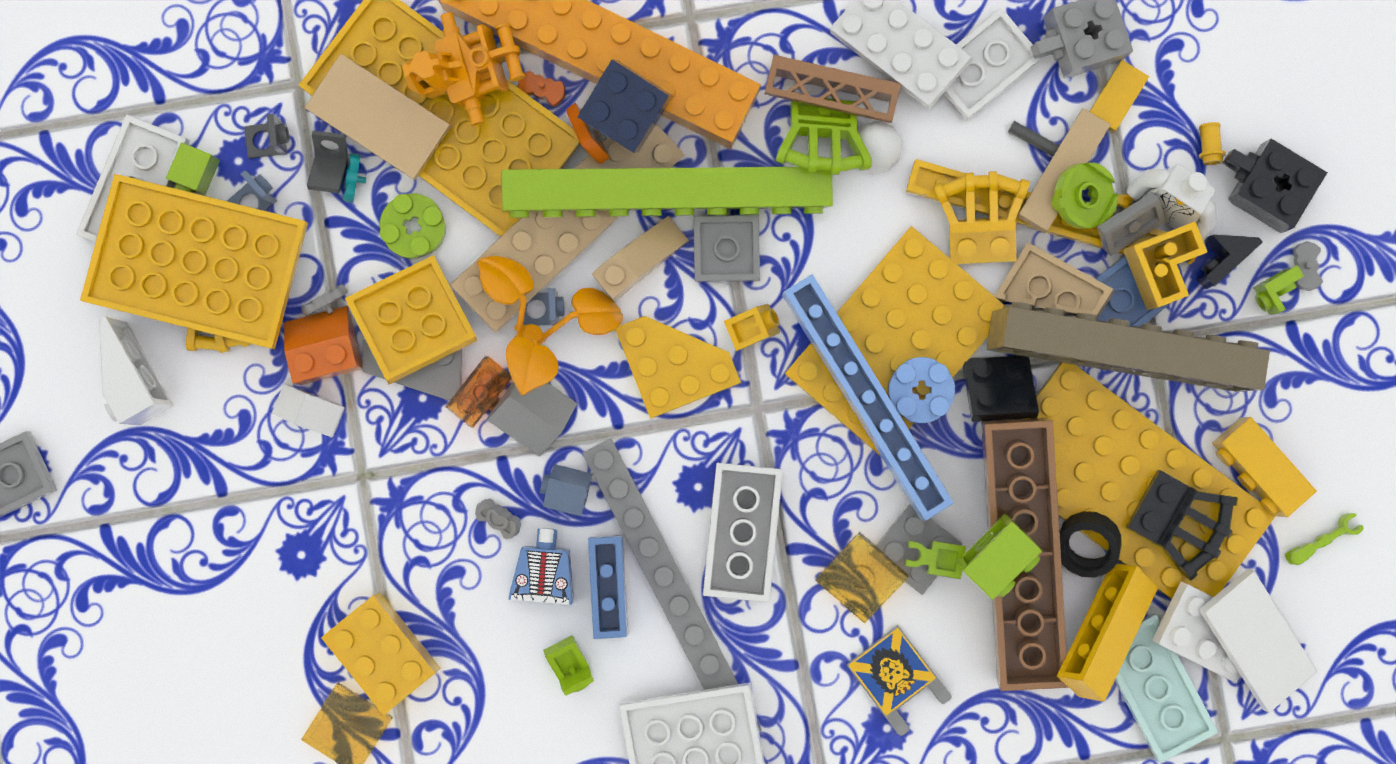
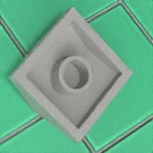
M512 382L486 420L540 457L562 433L577 403L549 383L525 395H520L514 382Z

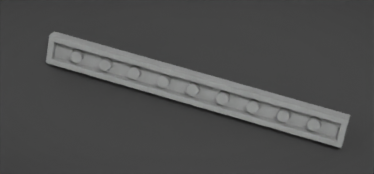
M612 438L583 452L582 454L703 689L737 685L738 682ZM757 720L759 731H761L762 728Z

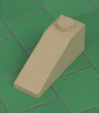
M667 216L617 252L596 269L592 276L608 296L616 302L688 243L689 240L672 219Z

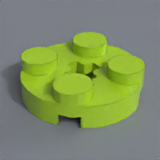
M1094 162L1069 166L1057 180L1055 194L1051 200L1053 209L1059 212L1061 218L1074 228L1087 229L1102 224L1113 216L1118 203V193L1114 194L1112 183H1115L1112 174L1105 167ZM1088 188V196L1091 198L1090 202L1082 200V190Z
M417 193L397 195L385 207L380 218V236L391 251L407 259H418L433 253L440 247L446 234V223L438 205L430 198ZM418 218L417 223L421 226V230L419 232L413 231L412 235L407 234L406 221Z

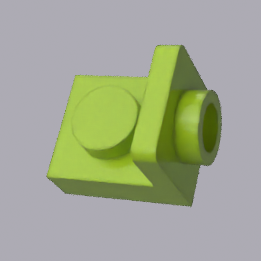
M1299 266L1285 268L1253 287L1257 294L1255 295L1256 302L1264 312L1274 315L1285 310L1278 296H1282L1297 287L1294 282L1304 277Z

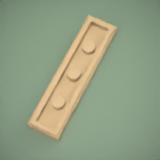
M1082 108L1017 215V218L1045 234L1058 214L1053 209L1051 202L1055 194L1058 178L1069 166L1089 162L1111 124Z

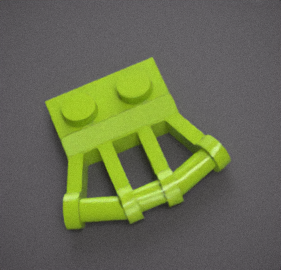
M840 100L841 103L847 105H851L854 102H856L851 100ZM791 101L790 130L779 148L776 162L794 164L807 169V173H816L817 170L830 171V175H839L840 172L857 168L861 171L871 168V156L857 132L856 115ZM799 136H807L808 155L792 150ZM818 137L830 138L831 158L818 157ZM840 139L847 140L855 156L841 158Z

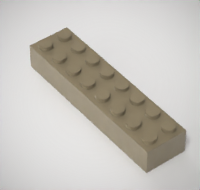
M1012 302V305H1003L1002 309L992 311L986 349L989 351L1234 392L1260 391L1265 389L1270 350L1259 349V343L1244 340H1238V343L1226 342V337L1206 335V338L1194 337V332L1175 329L1174 332H1161V326L1142 324L1141 327H1129L1130 321L1111 318L1109 321H1097L1096 315L1077 313V316H1064L1065 310L1046 307L1044 310L1034 311L1031 304Z

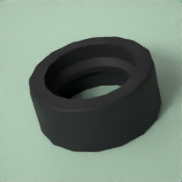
M1083 511L1071 515L1063 522L1059 531L1061 564L1068 571L1081 577L1095 578L1107 574L1115 567L1120 556L1122 539L1117 525L1110 518L1098 512ZM1092 530L1101 534L1108 541L1109 549L1103 557L1096 559L1085 558L1076 554L1071 549L1069 539L1074 532Z

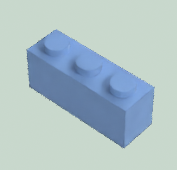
M623 535L589 537L593 639L627 637L628 618Z

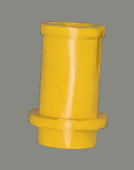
M1209 122L1199 126L1202 148L1199 159L1203 160V165L1220 164L1223 162V157L1226 156V152L1222 150L1221 124L1219 122Z

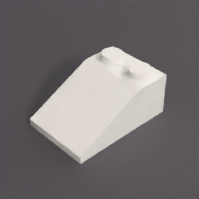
M109 317L101 318L99 326L102 395L107 402L104 407L109 417L119 424L142 425L174 407L173 402L128 322Z

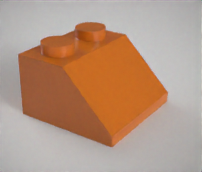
M348 306L333 309L334 311L329 314L325 311L284 322V352L293 384L304 385L362 369V358Z

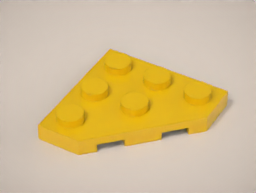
M643 316L620 325L615 329L650 419L741 383L729 352L663 323Z

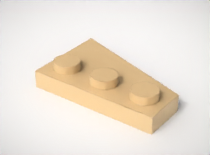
M1027 242L1017 261L996 292L995 297L999 301L1008 303H1028L1032 307L1039 309L1046 307L1065 310V314L1077 316V313L1093 314L1098 319L1115 291L1113 288Z

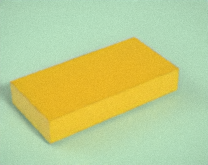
M1121 60L1089 112L1111 124L1108 130L1114 133L1150 76Z

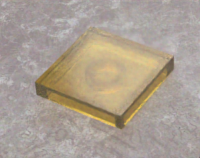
M859 531L816 577L815 581L865 624L908 579L909 575Z
M338 682L301 740L338 764H365L394 717L388 713L383 716L374 704Z

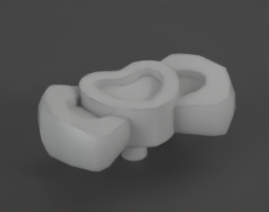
M1308 241L1298 244L1292 251L1295 256L1294 264L1299 266L1304 277L1294 283L1299 289L1311 291L1323 283L1322 278L1317 273L1319 264L1316 260L1321 252V248L1315 243Z
M341 284L335 290H330L310 301L311 303L302 305V313L307 316L323 306L328 314L333 312L334 310L330 303L347 294V288Z
M491 498L484 499L477 504L475 510L476 519L478 521H487L491 528L500 530L503 538L511 539L520 532L521 522L519 517L513 516L507 508H502Z

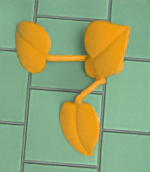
M501 256L485 257L477 262L482 287L491 299L506 305L514 304L517 300L520 302L518 320L514 327L517 334L507 345L505 354L511 378L520 395H525L538 387L544 386L555 378L559 368L558 361L554 353L548 347L541 344L571 319L578 318L580 328L591 335L608 334L622 323L623 314L621 309L609 296L598 289L582 288L571 299V304L575 311L570 312L543 333L541 328L535 324H523L527 303L524 295L530 293L534 288L533 279L527 269L517 261Z

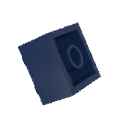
M612 59L577 117L626 149L637 153L641 150L673 95L620 61Z

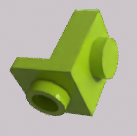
M573 635L543 650L545 658L557 676L565 696L573 692L582 691L588 684L594 681L590 664Z

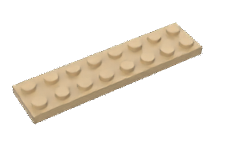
M656 123L639 152L633 153L607 137L602 142L610 157L608 160L598 164L589 154L574 169L671 168L684 154ZM563 211V217L543 218V212H529V218H520L449 285L496 333L519 311L520 302L517 300L514 304L506 305L498 303L488 296L482 287L479 267L477 265L481 258L501 256L515 260L523 265L530 273L534 282L532 291L524 295L528 303L618 217H609V211H596V217H576V211Z

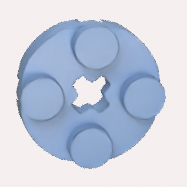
M926 357L907 360L896 369L888 383L889 399L899 415L913 423H928L945 415L955 396V384L948 368L936 360ZM919 381H924L925 386L930 387V393L925 394V400H920L919 395L912 392L913 387H917Z

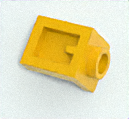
M768 303L756 306L724 321L736 351L780 334L778 315L770 308Z

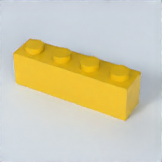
M1116 564L1105 575L1057 674V677L1078 697L1105 702L1157 592L1158 587L1138 566Z

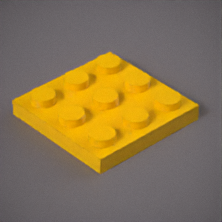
M434 255L345 298L388 385L478 341Z

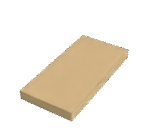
M342 54L339 55L304 107L413 180L417 179L451 128L450 124Z

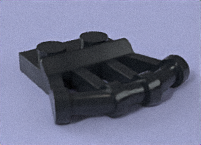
M1157 470L1125 527L1161 547L1183 575L1192 581L1198 576L1197 571L1213 558L1217 559L1221 553L1219 548L1225 538L1229 539L1233 532L1230 529L1233 506H1237L1238 497L1198 492L1167 473ZM1193 500L1219 503L1217 522L1191 508ZM1184 516L1213 531L1207 543L1179 527ZM1173 536H1176L1201 552L1187 562L1170 541Z

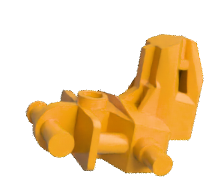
M447 12L440 16L444 28V38L435 42L436 53L433 54L428 51L416 52L412 60L409 59L402 65L406 83L410 90L431 99L448 94L450 102L465 107L472 126L481 125L484 123L480 101L486 100V93L495 90L502 92L509 90L502 63H507L510 74L509 80L511 82L519 81L526 77L518 57L521 54L520 48L514 44L510 30L511 24L509 22L501 23L494 27L495 31L498 32L502 46L497 48L493 32L489 27L480 24L477 25V31L462 35L459 27L456 25L453 12Z

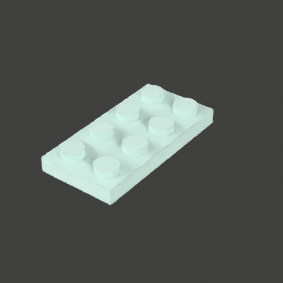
M1151 614L1143 619L1115 682L1156 761L1162 763L1219 732L1177 653L1152 641L1160 620L1156 614Z

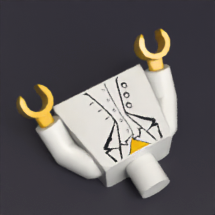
M1176 164L1168 169H1148L1126 189V195H1118L1117 207L1120 206L1126 209L1132 205L1134 200L1137 202L1153 192L1160 198L1166 220L1164 223L1173 229H1177L1196 222L1203 242L1217 221L1216 204L1211 200L1215 193L1214 187L1208 184L1207 178L1202 173H1192L1181 165ZM1196 257L1190 259L1188 265L1192 264Z

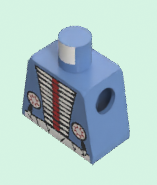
M538 528L536 547H521L508 600L572 605L574 602L570 550L556 548L557 529Z

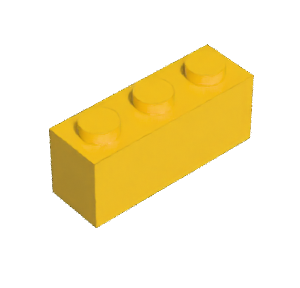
M1240 417L1212 442L1218 450L1215 452L1216 456L1226 466L1230 467L1232 465L1240 474L1237 477L1239 482L1251 492L1254 490L1262 499L1259 502L1271 516L1289 517L1317 492L1252 417Z

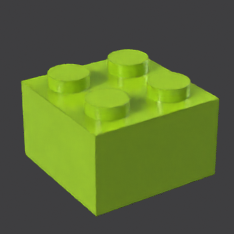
M1005 513L958 562L962 571L994 600L998 595L1004 597L1012 590L1016 584L1014 579L1022 571L1027 573L1037 565L1041 559L1038 555L1042 550Z

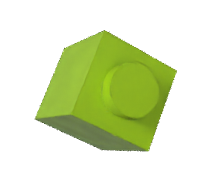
M181 142L166 179L176 184L175 189L206 195L220 160L209 153Z

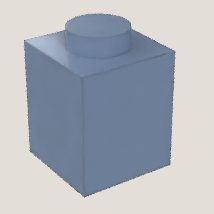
M555 464L551 474H545L542 480L540 493L545 494L543 507L581 516L587 502L593 474Z

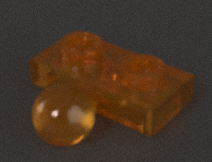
M484 356L445 408L468 427L474 428L486 411L490 409L491 413L500 401L497 397L512 379L511 375L492 358Z

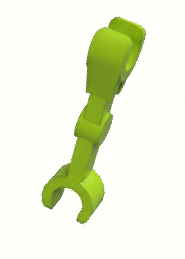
M1344 514L1339 518L1337 528L1319 535L1311 543L1290 549L1284 554L1285 558L1291 565H1300L1316 553V550L1320 547L1331 544L1332 540L1342 534L1358 535L1363 531L1364 527L1363 525H1358L1351 530L1348 527V521L1356 517L1357 514Z

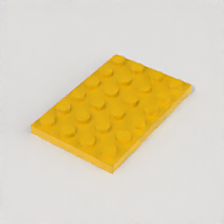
M114 174L80 301L275 350L308 222Z
M911 226L838 310L837 314L888 395V383L893 373L900 365L913 358L926 357L934 359L945 365L953 378L962 368L964 362L968 361L988 337L992 311L1002 309L1004 304L956 263L951 262L948 256ZM810 343L784 374L881 457L812 343ZM919 381L918 386L913 387L912 392L913 394H918L920 400H925V394L930 393V387H926L924 381ZM901 416L907 428L910 429L914 423Z

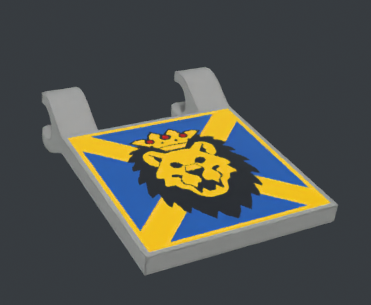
M898 625L846 664L900 736L906 734L910 729L897 712V709L926 687L931 690L942 704H945L952 698L949 691Z

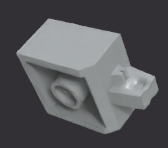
M1078 0L1052 8L1043 17L1047 28L1045 32L1046 39L1037 41L1031 46L1034 59L1053 55L1054 61L1058 60L1064 78H1070L1118 63L1134 52L1116 0Z

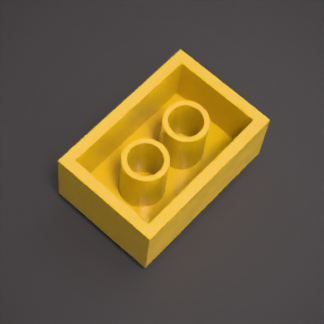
M380 592L372 595L321 637L383 716L441 669Z

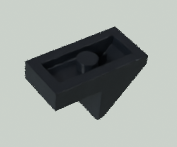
M1208 236L1205 242L1220 259L1215 256L1201 268L1204 273L1197 281L1205 289L1217 285L1260 246L1263 241L1259 237Z

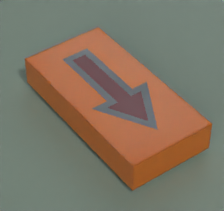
M574 103L566 109V113L578 140L598 164H602L610 158L597 129L577 117L582 109Z

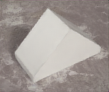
M284 383L272 414L294 425L334 437L345 407Z

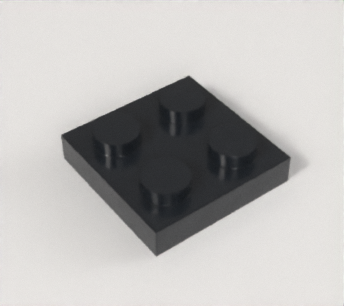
M1016 355L970 358L964 362L963 372L971 422L1038 417L1039 408L1029 357Z

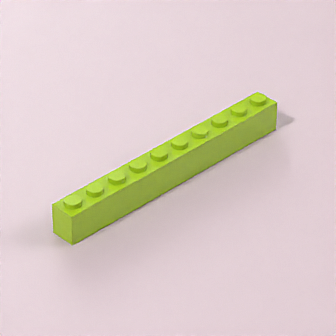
M802 167L515 169L501 171L502 212H509V218H529V212H543V218L563 217V211H576V217H596V211H609V217L629 216V210H642V216H662V210H675V216H693L694 210L707 209V215L711 216L727 215V209H739L740 215H758L759 209H772L773 215L791 214V208H804V214H823V208L833 206V184L830 171L817 170L816 173H807V169Z

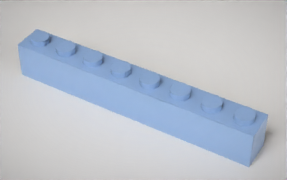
M813 274L785 290L782 294L784 300L919 519L926 521L954 504Z

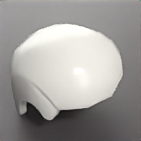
M874 121L868 123L858 132L872 161L871 168L864 170V172L872 175L886 173L895 165L903 150L902 138L893 126L885 122Z

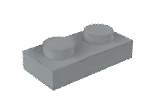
M1151 192L1097 226L1103 249L1110 256L1166 222L1160 198Z

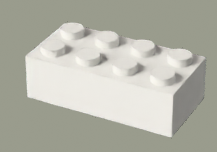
M716 463L703 596L770 603L783 469Z

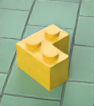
M1196 222L1123 249L1146 310L1159 308L1189 296L1177 264L1207 253Z

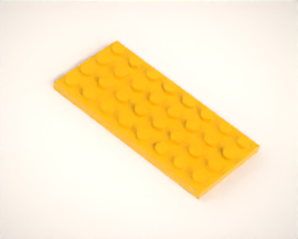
M363 0L298 86L312 96L339 55L342 54L450 124L451 128L419 174V177L501 237L520 219L509 218V212H502L501 171L515 169H562L580 146L574 129L507 79L508 91L495 90L486 93V100L480 101L484 123L477 126L471 125L465 107L450 102L448 94L431 99L410 90L406 83L402 65L409 59L412 60L416 52L428 51L433 54L436 53L434 44L437 40L444 38L443 31L401 0Z
M1060 363L1036 395L1039 408L1037 418L1048 417L1053 420L1058 516L1066 521L1073 514L1089 511L1098 512L1110 518L1117 525L1121 533L1122 547L1118 561L1124 565L1138 566L1158 587L1157 590L1172 600L1180 582L1189 584L1215 597L1225 587L1276 515L1271 516L1256 498L1078 366ZM1157 470L1167 473L1198 492L1238 497L1237 506H1233L1230 529L1233 532L1229 539L1225 538L1219 548L1221 551L1217 559L1213 558L1197 571L1198 576L1192 581L1183 575L1161 547L1125 527ZM1193 500L1191 508L1217 522L1219 503ZM1184 516L1179 525L1181 529L1206 543L1213 532L1187 516ZM1092 530L1079 531L1106 552L1108 551L1109 543L1101 534ZM1173 536L1170 541L1187 562L1201 552L1176 536Z

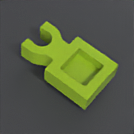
M908 540L907 547L918 549L919 557L913 561L905 559V566L919 567L925 564L928 565L927 574L961 579L962 569L958 560L965 554L966 546L932 540L931 547L928 549L918 542Z

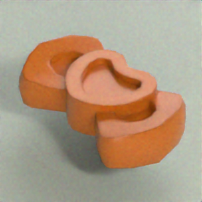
M532 71L525 72L526 77L518 81L519 89L529 96L534 94L538 99H546L552 107L559 105L565 98V86L562 81H553L551 78L544 79L541 75H535Z

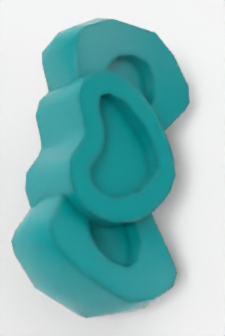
M356 153L349 154L350 166L347 169L344 189L346 191L342 199L348 203L354 202L356 182L366 183V177L358 176L360 155Z

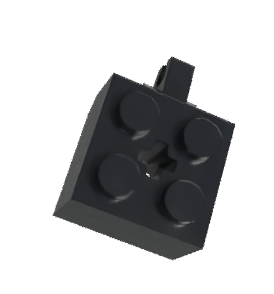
M1272 138L1262 143L1256 153L1250 152L1248 155H1245L1236 149H1232L1222 162V164L1236 172L1234 178L1238 180L1228 198L1229 201L1279 233L1295 228L1328 173Z

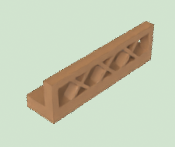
M773 54L764 94L892 123L901 84ZM775 76L794 80L796 85L788 90L773 88ZM808 83L825 87L828 92L819 98L812 97L808 94L804 85ZM800 89L802 94L795 93L794 91ZM843 91L856 94L860 99L851 105L843 104L836 95V92ZM829 96H831L834 101L825 100V99L828 98ZM873 98L889 102L887 114L874 111L867 100ZM862 103H863L864 106H865V108L857 107L858 105H860V104H862Z

